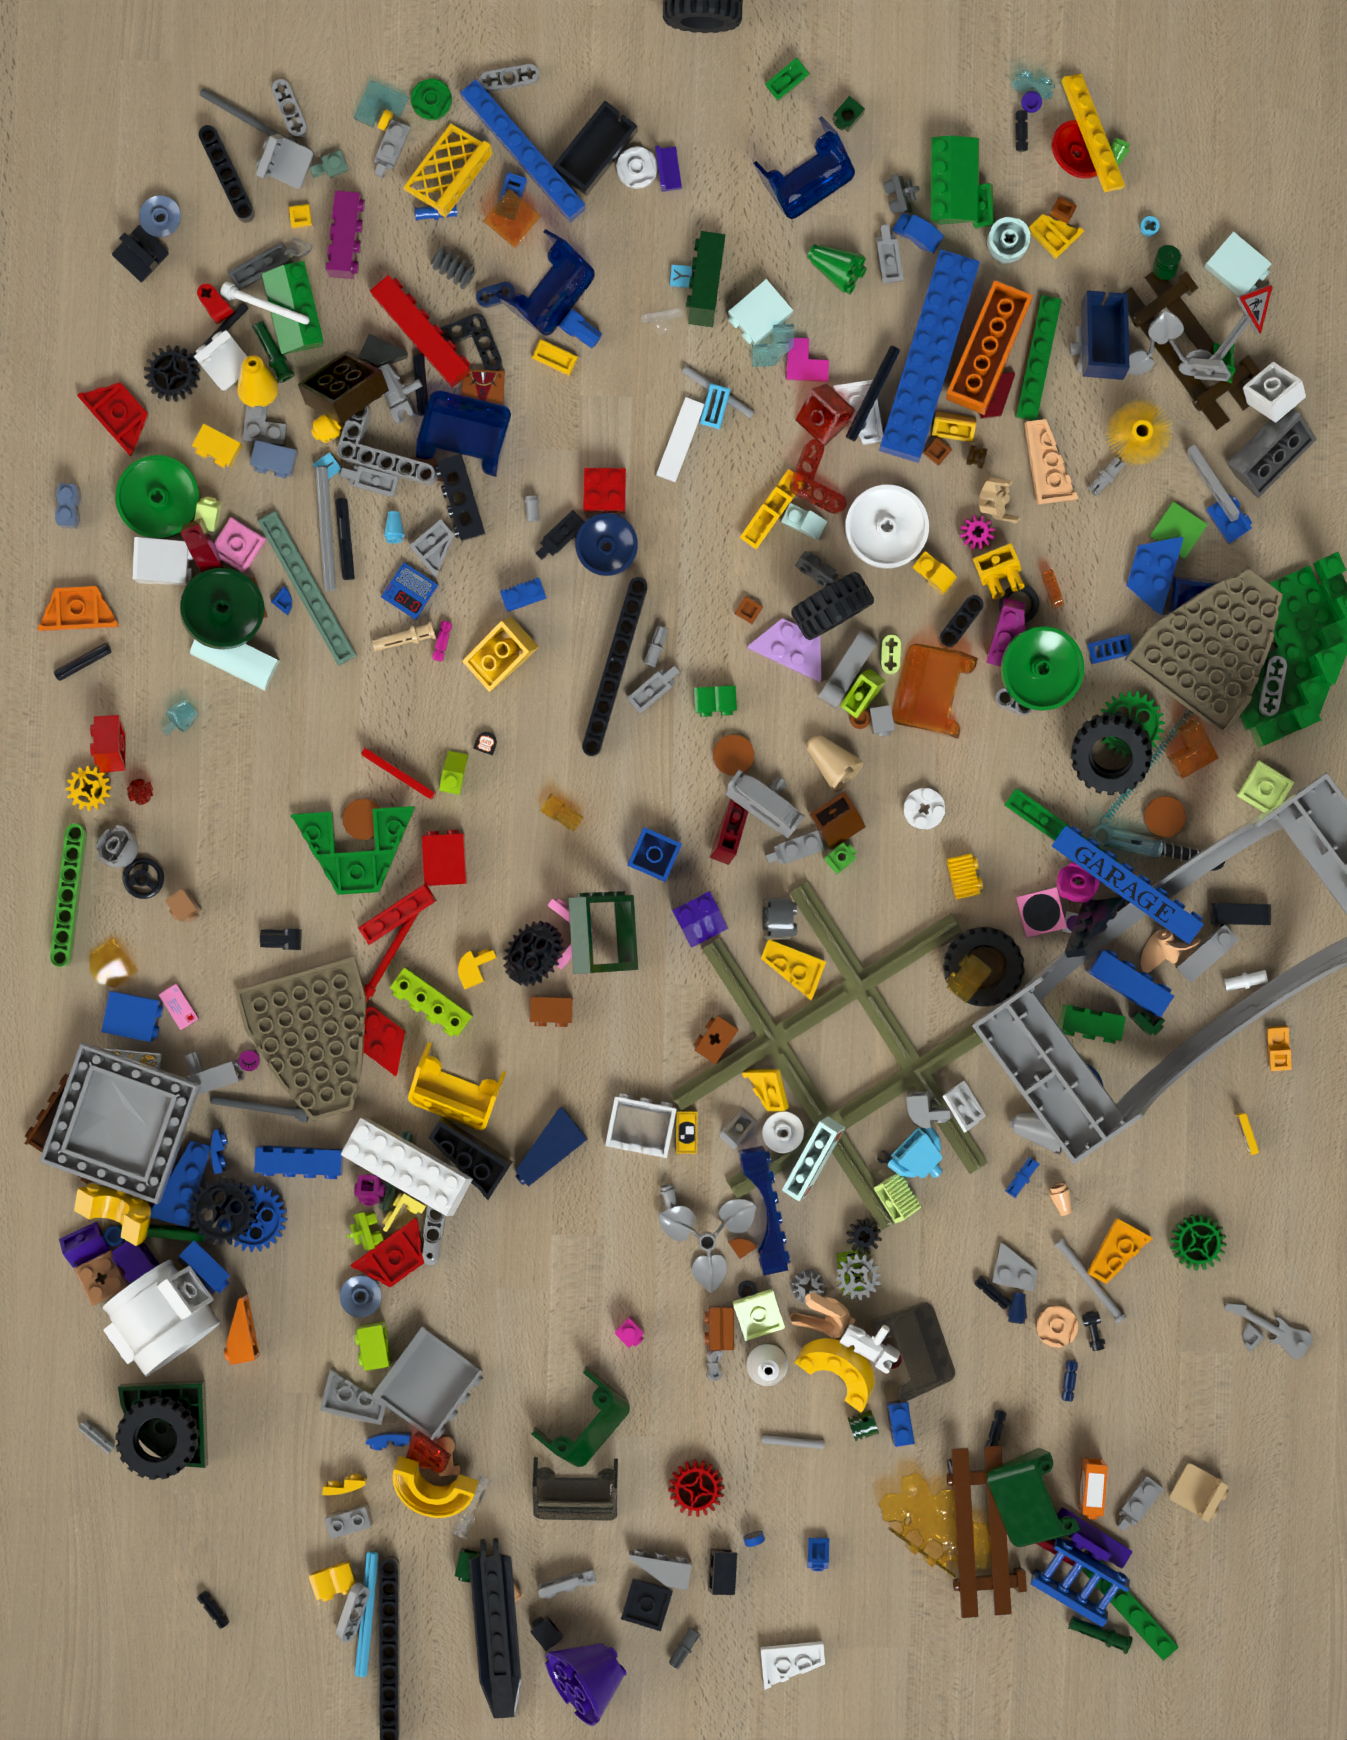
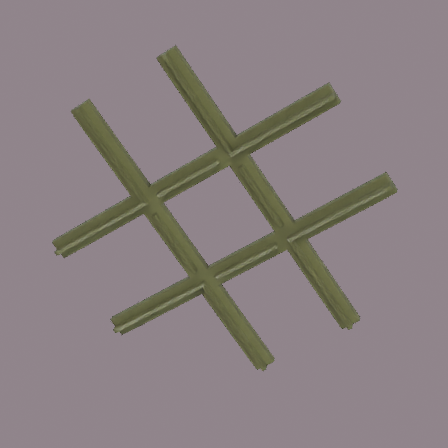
M808 882L791 891L790 895L845 981L777 1025L774 1024L720 938L702 948L758 1037L672 1091L670 1094L682 1111L770 1055L814 1124L804 1131L803 1140L795 1150L788 1153L772 1151L728 1179L726 1182L737 1199L798 1161L817 1125L827 1116L843 1125L845 1131L912 1087L917 1092L930 1091L932 1107L948 1106L942 1097L944 1094L931 1075L983 1042L972 1027L973 1023L919 1057L875 987L960 933L962 929L951 913L863 969ZM855 999H858L902 1069L831 1113L787 1043ZM954 1115L951 1119H948V1122L937 1123L969 1174L987 1164V1161L969 1133L962 1130ZM843 1132L832 1153L880 1229L884 1230L895 1222L874 1190L877 1183Z

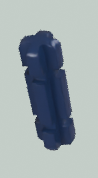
M1074 1360L1066 1361L1067 1371H1065L1063 1383V1401L1072 1402L1074 1398L1073 1390H1075L1077 1376L1075 1371L1078 1368V1362Z

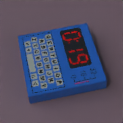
M403 562L381 598L417 620L439 585Z

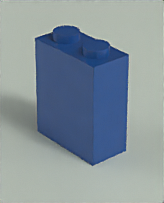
M109 991L101 1032L153 1042L154 1038H158L160 1026H157L158 1017L162 1018L164 1006L161 1005L162 1001Z
M195 1241L179 1255L177 1261L185 1268L190 1266L205 1288L212 1294L216 1291L220 1294L230 1283L228 1281L230 1275Z

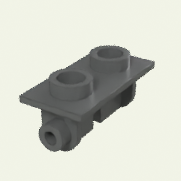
M804 551L795 564L800 572L813 578L822 587L832 584L839 576L836 573L837 570L826 563L820 568L818 564L821 559L810 551L809 553Z

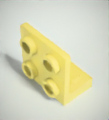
M406 1192L404 1194L400 1193L393 1204L396 1207L394 1212H388L382 1222L385 1225L383 1230L387 1232L404 1204L407 1205L406 1209L414 1214L418 1212L422 1214L427 1205Z

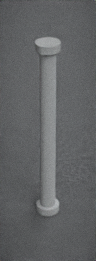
M1064 1237L1054 1244L1056 1249L1059 1248L1115 1317L1114 1321L1118 1324L1124 1320L1126 1314L1120 1312L1096 1280L1087 1274L1088 1270L1067 1246Z

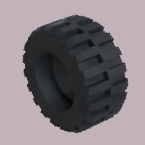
M663 0V20L668 26L680 29L681 31L693 33L726 32L740 25L742 21L743 0Z
M852 572L791 609V615L804 637L812 640L868 608L874 603V597L861 574Z
M1110 711L1104 712L1102 716L1097 714L1092 716L1090 721L1086 720L1082 724V728L1077 731L1071 751L1072 767L1074 771H1077L1078 779L1085 781L1087 788L1093 787L1096 789L1095 792L1099 794L1102 791H1106L1107 795H1114V792L1118 791L1119 794H1124L1127 789L1133 790L1137 787L1138 782H1142L1145 779L1152 759V742L1149 740L1150 735L1148 731L1143 730V725L1139 721L1137 723L1133 721L1134 717L1130 715L1124 717L1122 712H1116V715H1111ZM1110 736L1124 740L1130 746L1132 752L1129 764L1118 770H1108L1099 766L1092 757V748L1096 741Z
M991 927L972 928L958 935L949 945L948 951L944 956V978L950 990L962 1001L974 1006H995L1016 993V989L1020 987L1022 976L1025 972L1023 965L1024 957L1020 952L1019 945L1005 932ZM979 947H988L995 950L1003 961V973L1000 979L986 987L973 984L967 978L964 970L966 957L971 951Z
M153 1396L136 1403L123 1415L124 1417L117 1426L118 1432L116 1433L115 1440L118 1441L116 1449L121 1454L120 1460L122 1463L126 1462L129 1466L127 1469L131 1472H137V1476L141 1478L146 1476L149 1477V1480H156L157 1478L163 1480L178 1474L193 1459L199 1445L198 1437L200 1433L196 1427L198 1423L196 1418L191 1416L192 1411L189 1408L183 1407V1403L179 1400L173 1401L172 1397L168 1396L165 1398ZM153 1418L166 1420L173 1426L177 1434V1444L174 1450L164 1457L149 1455L139 1443L138 1433L141 1426Z

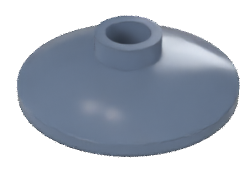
M158 195L149 198L143 203L139 212V220L141 226L148 234L155 237H166L178 228L181 221V212L174 200L167 196ZM164 215L165 219L158 221V216Z
M359 1275L348 1279L340 1290L341 1306L349 1315L363 1318L370 1316L378 1309L381 1303L382 1295L379 1285L367 1276ZM359 1292H363L365 1294V1298L361 1300L358 1298L357 1294Z

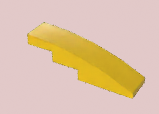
M788 469L739 538L757 550L806 480Z

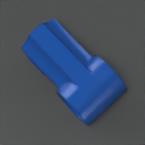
M570 309L559 324V327L572 337L575 336L591 349L596 346L603 335L587 323L584 317Z

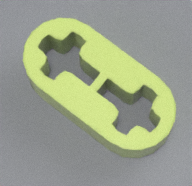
M888 635L882 641L881 669L888 675L896 673L900 667L901 641L896 635ZM890 639L897 643V646L893 647V653H889V646L885 645ZM889 656H893L892 662L896 664L892 671H889L888 667L884 665L888 663Z

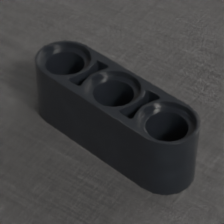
M977 595L969 596L940 633L938 641L943 648L950 649L954 647L984 607L981 597ZM970 600L977 601L979 604L978 610H970L968 602ZM957 617H964L966 619L965 627L956 625ZM944 634H952L954 642L952 644L945 643L943 640Z
M1211 903L1210 924L1271 925V904Z

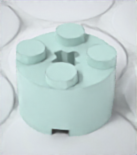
M1004 217L993 224L987 237L989 253L1003 264L1012 263L1022 258L1030 244V230L1018 218ZM1006 237L1013 239L1011 243H1006L1004 240Z

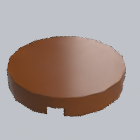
M728 735L717 742L713 750V760L716 767L722 773L728 776H735L739 769L745 773L751 768L754 761V750L752 744L746 738L740 735Z
M1162 796L1152 800L1144 812V823L1148 830L1155 836L1162 838L1172 837L1179 833L1186 821V813L1182 804L1169 796Z
M357 799L351 802L345 808L343 814V826L346 832L359 840L374 838L372 809L381 807L369 799Z

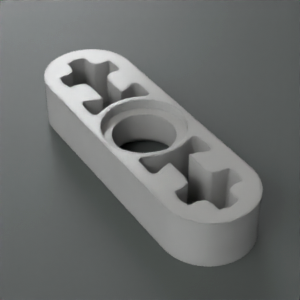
M533 64L491 70L482 73L479 82L487 92L535 84L539 80V70ZM527 70L536 73L532 76L533 79H528V76H522V81L519 82L517 71H521V75L527 74ZM506 73H513L515 75L513 83H506L503 80ZM500 74L502 85H498V81L492 82V86L483 83L487 77H490L491 80H497V75Z
M278 79L272 84V93L289 133L294 138H302L307 133L305 120L289 83L286 80ZM279 85H282L283 88L287 87L284 90L287 99L283 100L281 93H276L279 90ZM288 103L295 105V111L292 114L284 112V106ZM295 117L298 125H303L298 133L296 130L292 131L295 128L292 119Z
M1281 656L1270 658L1266 665L1259 702V710L1264 716H1272L1279 710L1287 669V662ZM1276 660L1282 665V668H1279L1276 674L1281 675V678L1276 676L1269 677V673L1274 674L1275 667L1271 666V664L1275 663ZM1270 680L1278 683L1279 688L1276 692L1268 690L1267 684ZM1265 694L1269 696L1277 695V699L1272 698L1271 701L1274 709L1267 712L1264 704L1269 702V697H1265Z
M356 1583L350 1589L336 1629V1635L344 1642H349L355 1637L370 1595L369 1588L362 1583Z

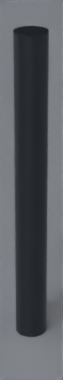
M242 303L202 345L205 344L207 346L213 341L212 337L218 332L228 331L249 308Z

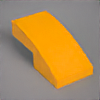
M1287 1025L1266 1027L1270 1071L1292 1070L1289 1027Z

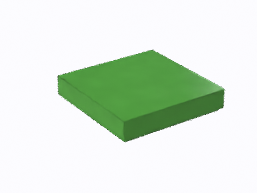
M1173 501L1149 537L1155 541L1184 537L1179 557L1184 560L1208 524Z

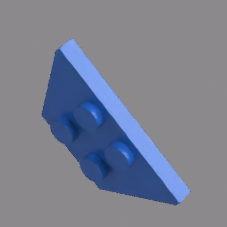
M1184 537L1137 546L1127 587L1159 615H1162Z

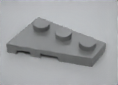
M330 1369L320 1411L381 1426L386 1405Z

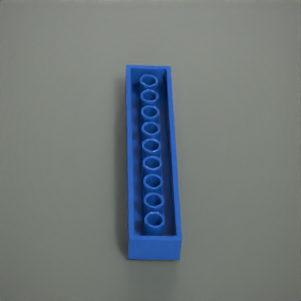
M940 249L880 444V452L919 463L980 261Z

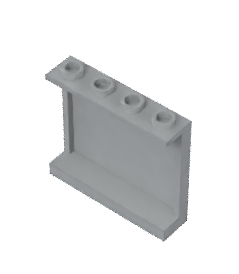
M421 1327L371 1396L386 1405L431 1440L435 1437L439 1439L445 1431L443 1425L447 1420L451 1422L458 1413L455 1409L459 1403L464 1405L471 1395L468 1393L472 1386L477 1387L483 1379L481 1376L482 1371Z

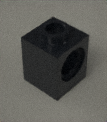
M548 1615L544 1618L540 1616L531 1623L533 1627H531L530 1632L545 1651L549 1650L563 1637L561 1631Z

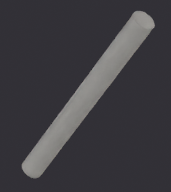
M686 365L682 373L709 390L710 383L712 382ZM714 389L713 394H717V389ZM722 391L721 397H720L722 400H723L724 395H725V392H724V391ZM729 395L728 404L751 419L755 411Z

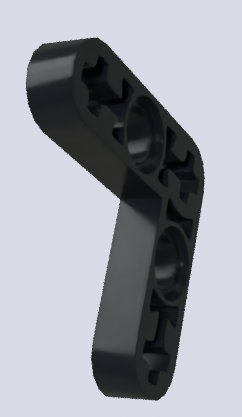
M472 314L440 327L443 332L441 336H445L446 333L444 331L448 330L453 344L472 337L485 368L490 371H497L501 368V356L487 322L481 314ZM475 318L478 321L482 320V323H480L482 332L485 329L487 330V332L480 333L476 337L474 334H478L477 328L471 326ZM455 326L462 327L464 330L462 336H453L452 329ZM482 337L489 338L491 341L490 346L487 348L480 347L479 340ZM494 348L495 352H491L494 359L498 358L496 366L487 365L489 357L487 354L483 356L482 353L489 352Z

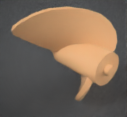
M1168 929L1156 931L1149 938L1142 952L1141 968L1143 972L1150 973L1165 959L1170 963H1176L1179 950H1186L1198 945L1201 942V938L1192 940L1190 944H1176L1172 932Z

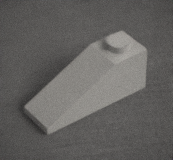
M1220 925L1176 968L1192 983L1222 957L1239 939L1226 925Z

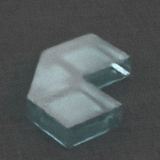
M794 324L773 325V344L752 345V367L774 366L786 352H789L794 347Z

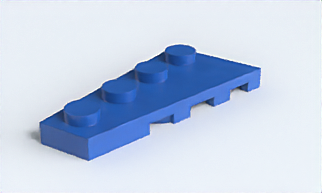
M190 1141L167 1182L161 1202L154 1204L151 1209L150 1218L189 1227V1219L192 1213L188 1212V1210L194 1209L190 1201H196V1197L193 1194H198L211 1146Z

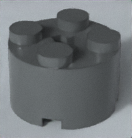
M764 898V902H767V907L762 909L763 930H767V935H764V939L791 940L792 936L797 935V924L794 923L793 916L797 914L796 902H792L791 898Z

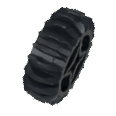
M168 345L166 347L167 352L159 348L160 355L152 353V356L155 358L154 361L147 359L151 367H144L145 371L150 372V374L144 375V378L151 380L146 385L148 388L153 387L151 393H158L157 397L159 399L165 396V400L170 402L173 396V400L178 402V395H180L185 400L186 395L184 393L187 392L192 395L191 386L196 389L198 387L194 380L200 381L201 379L195 375L201 372L200 368L195 367L198 361H190L194 355L192 353L186 355L187 349L185 348L180 351L179 346H175L172 351L171 346ZM172 358L166 367H159L163 361ZM178 358L186 362L188 373L179 370ZM174 369V371L178 374H176L174 378H171L166 373H169V371ZM156 374L166 378V389L160 387ZM186 380L181 387L173 390L178 381Z

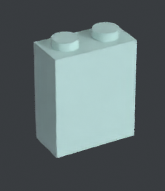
M1233 231L1205 264L1204 268L1239 296L1255 290L1257 286L1254 284L1258 279L1262 281L1270 273L1268 267L1272 263Z
M765 279L728 311V321L735 329L739 327L743 332L741 336L748 344L752 343L756 346L793 314V309L768 280Z

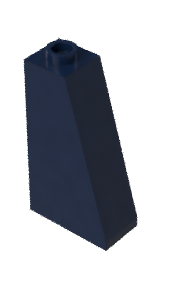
M562 1106L557 1110L515 1170L518 1173L515 1177L522 1185L526 1183L529 1187L588 1140Z

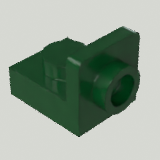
M1135 1012L1130 1017L1149 1036L1152 1034L1157 1035L1164 1028L1162 1024L1165 1020L1163 1018H1158L1151 1025V1018L1144 1012L1141 1014Z

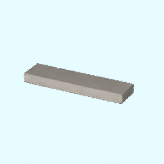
M1195 444L1189 447L1187 457L1229 520L1232 522L1237 520L1240 514L1239 510Z

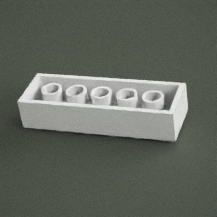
M369 1118L359 1119L341 1153L345 1158L445 1216H454L473 1180L468 1175Z

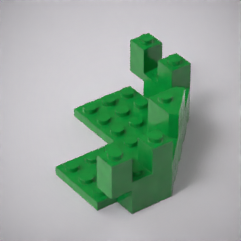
M1335 552L1313 563L1320 578V584H1318L1310 565L1269 583L1283 594L1274 628L1273 641L1277 648L1268 652L1265 663L1262 665L1259 673L1258 682L1255 684L1252 692L1251 701L1239 716L1245 730L1250 729L1258 748L1322 721L1320 713L1330 687L1337 682L1347 655V583L1342 574L1347 570L1339 552ZM1281 656L1287 662V669L1279 710L1272 716H1264L1259 710V702L1266 665L1270 658ZM1276 660L1275 663L1271 664V666L1275 667L1274 674L1269 673V677L1276 676L1281 678V675L1276 674L1277 670L1282 668V665ZM1270 680L1267 688L1271 692H1276L1279 685L1276 681ZM1265 694V697H1269V702L1264 704L1267 712L1274 709L1271 701L1272 698L1277 699V695L1269 696Z

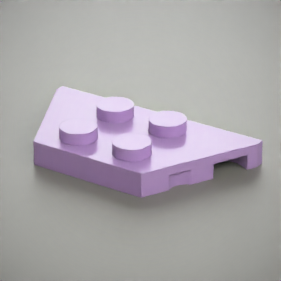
M782 618L748 645L747 649L813 680L821 681L820 636L808 640L804 637L798 625Z

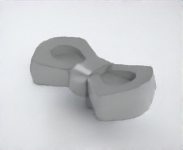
M710 1350L706 1354L709 1361L706 1363L708 1366L706 1377L711 1381H717L722 1377L718 1365L723 1353L719 1350Z

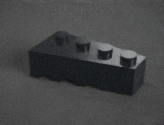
M444 1117L440 1119L429 1136V1139L456 1165L455 1167L459 1171L473 1178L471 1183L481 1191L487 1200H489L513 1162Z

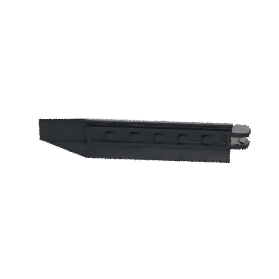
M493 1538L494 1554L486 1555L487 1543L485 1539H480L481 1555L469 1559L479 1682L494 1719L515 1717L522 1678L512 1559L509 1555L499 1553L498 1538Z

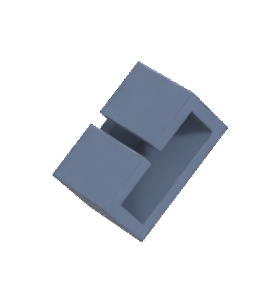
M255 440L250 466L258 473L266 474L267 471L275 473L274 476L279 478L293 477L298 452L294 449Z

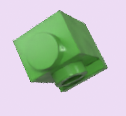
M842 843L823 859L837 875L856 859L854 855L857 852L849 843L847 845ZM840 853L845 854L846 859L844 861L838 859Z

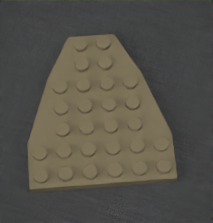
M1248 568L1205 589L1150 626L1124 661L1224 735L1251 701L1252 692L1255 684L1258 682L1259 673L1273 641L1275 623L1278 618V609L1283 594Z
M356 957L235 991L246 1033L253 1040L257 1050L268 1063L267 1065L280 1085L293 1097L299 1107L306 1112L307 1116L312 1121L354 1110L363 1066L367 999Z

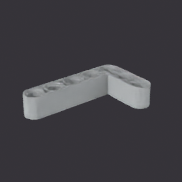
M366 406L363 416L357 417L354 414L345 422L337 448L338 455L344 461L430 486L436 483L438 476L436 470L431 465L363 445L372 416L371 409ZM358 427V435L354 437L350 436V431L353 428ZM352 447L353 453L348 457L344 456L345 449ZM367 453H372V460L364 462V456ZM386 459H392V465L388 468H384V461ZM411 464V472L404 474V466ZM426 470H431L432 472L429 479H423L422 477Z

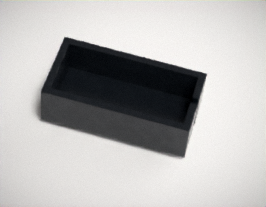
M604 101L554 163L553 168L563 179L587 196L636 135L638 126L626 116L622 115L620 117V112L607 101Z

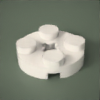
M930 788L916 789L905 800L903 807L904 817L915 828L931 829L937 826L945 815L944 800L939 793ZM921 803L930 806L928 814L919 812Z

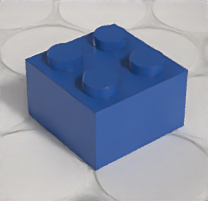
M643 827L627 866L666 883L682 843Z

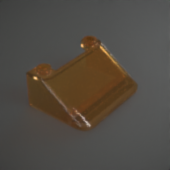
M923 644L911 645L906 653L892 711L893 722L901 726L959 739L960 725L957 721L949 719L959 675L960 673L969 674L973 672L978 658L958 650Z

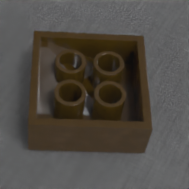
M346 351L298 384L306 405L340 424L348 421L354 414L365 409L367 405L381 398L383 394L389 391L382 370Z

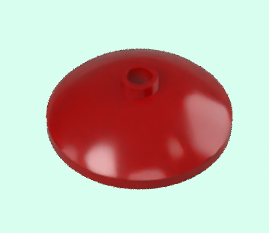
M1070 120L1061 124L1054 132L1051 142L1052 152L1057 163L1063 170L1077 178L1090 179L1098 176L1077 121Z

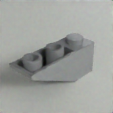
M634 1549V1552H629V1558L665 1586L688 1590L692 1561H688L687 1557L676 1556L675 1559L668 1558L667 1554L664 1553L650 1555L646 1554L647 1551L641 1549Z

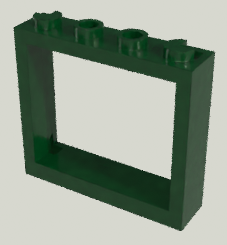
M625 891L578 893V897L568 898L573 974L638 970L634 895H625ZM615 902L618 963L594 964L590 903Z

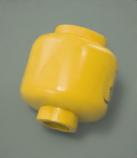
M323 414L313 420L311 432L316 440L320 439L322 442L328 443L342 434L344 426L343 423L340 424Z

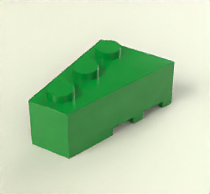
M1062 1004L1058 1026L1066 1035L1074 1036L1075 1032L1083 1034L1082 1038L1095 1040V1037L1098 1036L1104 1038L1103 1042L1115 1044L1116 1040L1122 1041L1126 1016Z

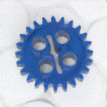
M257 1184L253 1185L252 1190L249 1188L246 1195L251 1193L254 1195L252 1199L257 1203L254 1210L257 1211L260 1203L264 1202L263 1208L256 1216L258 1222L256 1221L251 1224L252 1228H260L262 1235L260 1238H255L252 1235V1230L248 1229L247 1237L242 1234L239 1235L240 1242H235V1248L242 1244V1251L249 1246L250 1252H253L255 1247L261 1252L263 1249L262 1245L269 1249V1241L276 1244L277 1239L275 1236H283L279 1230L286 1229L282 1222L287 1221L288 1218L282 1217V1214L287 1212V1209L280 1208L284 1201L277 1202L280 1195L278 1194L273 1197L271 1195L273 1189L265 1192V1185H263L258 1190ZM236 1203L233 1206L234 1213H238L242 1209L241 1203ZM265 1209L272 1211V1220L264 1219L263 1211ZM225 1221L222 1227H226L229 1230L231 1227L230 1221Z

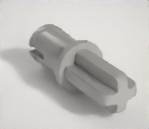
M660 625L657 626L653 639L648 644L650 647L643 662L644 664L656 668L661 650H664L662 647L668 634V628Z

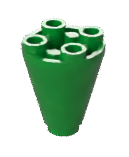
M814 244L807 256L811 264L841 292L849 295L854 291L858 278H863L867 267L864 266L866 258L860 253Z

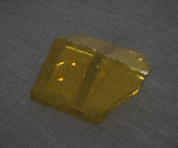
M113 937L90 954V973L99 983L116 988L138 971Z

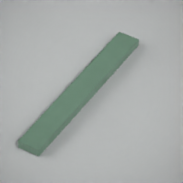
M276 510L257 520L337 665L340 666L356 657V653Z

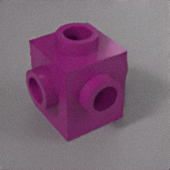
M374 1174L358 1175L354 1194L359 1202L366 1206L381 1204V1198L385 1196L386 1188L380 1177Z

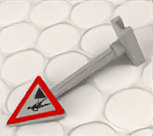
M1266 285L1237 296L1236 299L1243 309L1244 315L1216 353L1211 355L1209 359L1190 358L1187 366L1195 367L1197 371L1194 374L1195 379L1228 381L1231 374L1222 359L1249 322L1255 332L1261 334L1272 285Z

